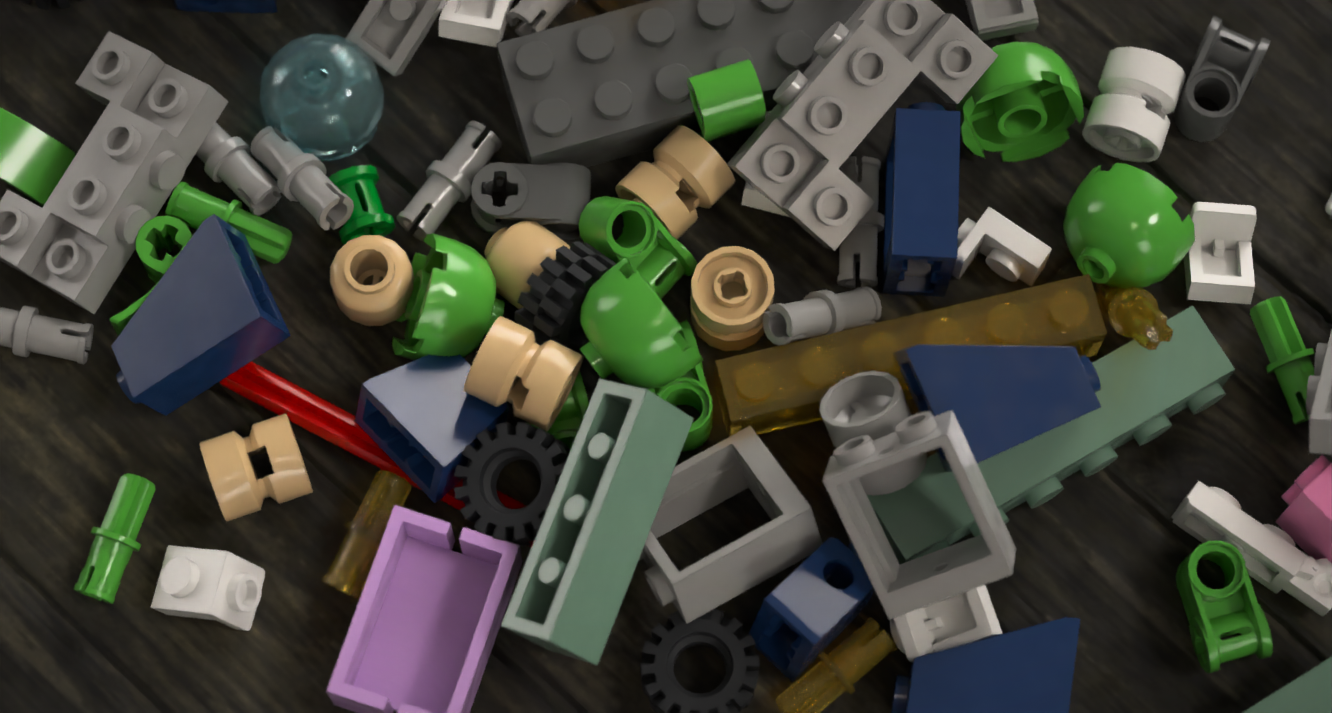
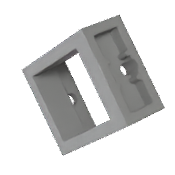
M952 410L933 417L931 412L915 414L900 422L895 427V432L875 440H871L869 435L858 436L844 442L834 450V455L830 456L823 482L889 619L1013 575L1016 547ZM941 446L980 529L981 535L899 565L859 477Z
M748 426L675 466L638 561L644 559L650 568L644 571V576L661 606L672 602L685 622L689 623L810 556L822 545L812 508L753 428ZM749 488L772 521L679 572L656 538Z

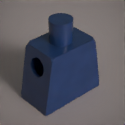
M460 354L454 356L426 355L367 380L361 386L355 422L434 503L441 500L462 480L454 475L457 465L463 467L467 465L469 458L462 455L466 446L470 445L476 448L481 443L476 435L485 429L492 433L497 432L496 424L505 423L509 412L507 402L499 407H495L464 392V385L471 365Z
M832 536L828 538L764 600L748 633L751 634L755 642V648L793 683L861 613L875 591L852 541L845 546L838 538Z

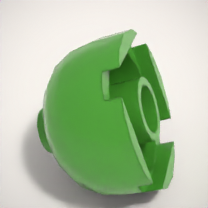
M1010 42L991 48L998 57L963 99L956 104V111H961L960 132L963 143L975 155L985 158L983 149L990 152L1003 151L1001 153L1003 162H1018L1040 157L1062 146L1070 138L1067 128L1074 123L1076 118L1080 125L1084 117L1083 100L1077 80L1070 67L1053 50L1033 42Z
M1115 163L1109 171H1100L1101 165L1093 168L1077 188L1064 215V238L1079 270L1093 282L1121 289L1137 290L1162 281L1175 270L1195 242L1194 223L1190 215L1188 214L1182 222L1178 213L1172 207V204L1178 197L1168 186L1146 171L1124 163Z
M434 233L427 234L423 241L431 247L428 256L415 253L411 261L414 273L413 291L405 307V312L395 320L403 322L408 319L405 340L393 337V351L395 355L411 360H417L426 355L454 356L460 354L465 358L478 348L484 335H487L497 318L503 316L504 301L495 298L496 279L488 261L479 252L457 240Z
M626 258L604 273L589 289L581 305L580 323L589 342L579 350L603 380L614 373L627 385L651 389L671 383L703 361L694 344L689 346L679 333L682 327L638 271L634 273L630 262Z

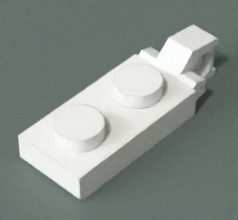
M1200 481L1195 484L1171 518L1174 524L1202 543L1221 540L1232 544L1243 556L1248 574L1277 594L1283 589L1322 617L1331 610L1332 563L1328 559L1315 560L1312 556L1308 557V555L1295 547L1294 540L1285 531L1274 525L1261 524L1241 510L1240 503L1225 490L1217 487H1207Z

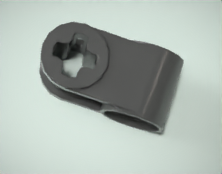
M1213 16L1191 63L1193 69L1174 110L1175 125L1181 134L1190 140L1198 142L1212 141L1222 135L1234 115L1244 92L1248 91L1271 40L1261 37L1258 41H1255L1224 27L1222 19ZM1203 97L1210 99L1218 106L1220 111L1204 110L1197 104L1194 98Z
M504 162L489 163L481 168L473 178L471 186L472 219L481 230L492 235L502 228H509L521 221H536L561 240L580 239L579 219L581 212L590 202L591 172L588 168L573 163H549L544 165ZM501 176L503 180H497V177ZM493 192L505 193V206H493ZM495 218L502 220L500 222L495 221Z

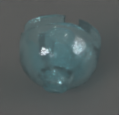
M313 33L292 39L273 54L262 74L259 102L267 127L276 128L279 132L288 136L304 153L314 154L320 161L330 162L353 155L372 140L378 129L377 123L382 116V109L384 110L385 94L377 67L359 45L339 35Z

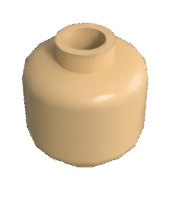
M521 221L509 228L498 230L490 238L485 248L486 260L496 279V293L516 308H523L517 301L521 292L530 291L532 286L526 282L533 273L538 277L543 271L540 263L545 258L549 257L554 261L556 260V250L558 248L566 246L570 249V246L536 221Z
M362 235L348 241L337 251L330 266V285L339 309L349 319L365 326H383L397 320L405 312V307L413 291L414 273L407 253L395 241L380 235Z

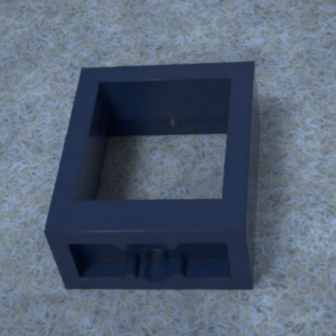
M931 102L914 103L909 105L907 109L896 108L886 151L882 294L945 297L957 261L961 111H946L942 105Z

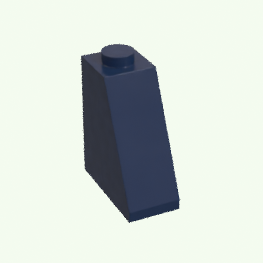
M213 214L202 222L111 347L121 368L116 373L117 381L125 395L133 403H143L167 416L291 335L246 236Z
M917 344L893 353L919 413L931 412L933 417L952 410L977 463L1101 407L1096 396V392L1101 390L1098 374L1086 355L1079 357L1075 346ZM941 446L935 448L945 472H953Z
M1065 617L916 657L913 659L908 670V676L896 675L891 713H1068L1080 619Z

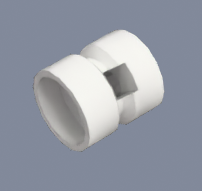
M1118 47L1111 50L1098 84L1102 95L1094 98L1082 132L1085 140L1105 154L1122 160L1151 162L1158 159L1170 126L1167 114L1174 112L1186 78L1183 68L1164 55L1147 49Z

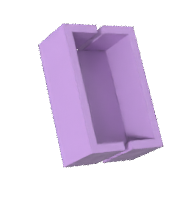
M394 505L326 691L333 704L357 713H394V711L397 713H470L522 565L520 546L463 527L459 537L461 554L452 551L455 538L451 523Z

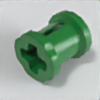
M372 165L353 166L328 177L344 194L353 200L354 204L352 215L339 231L343 245L362 235H380L384 237L395 229L393 217L390 214L384 213L375 186L379 181L376 167Z

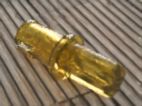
M1096 284L1106 295L1104 297L1101 293L1093 291L1094 303L1101 311L1108 315L1110 324L1117 333L1125 337H1132L1147 350H1156L1160 341L1169 342L1171 340L1173 329L1166 324L1167 316L1159 310L1157 300L1149 291L1143 288H1116L1105 284Z
M380 470L376 473L353 521H345L343 528L348 531L326 576H323L322 583L332 588L336 587L335 590L352 598L360 599L361 591L369 576L394 505L403 507L411 491V484L407 480L386 470Z
M869 617L864 625L828 655L824 651L817 655L821 661L777 697L776 704L782 713H820L845 691L852 695L856 691L853 684L890 653L893 654L898 650L897 646L884 630L881 631L879 629L880 625L872 617Z

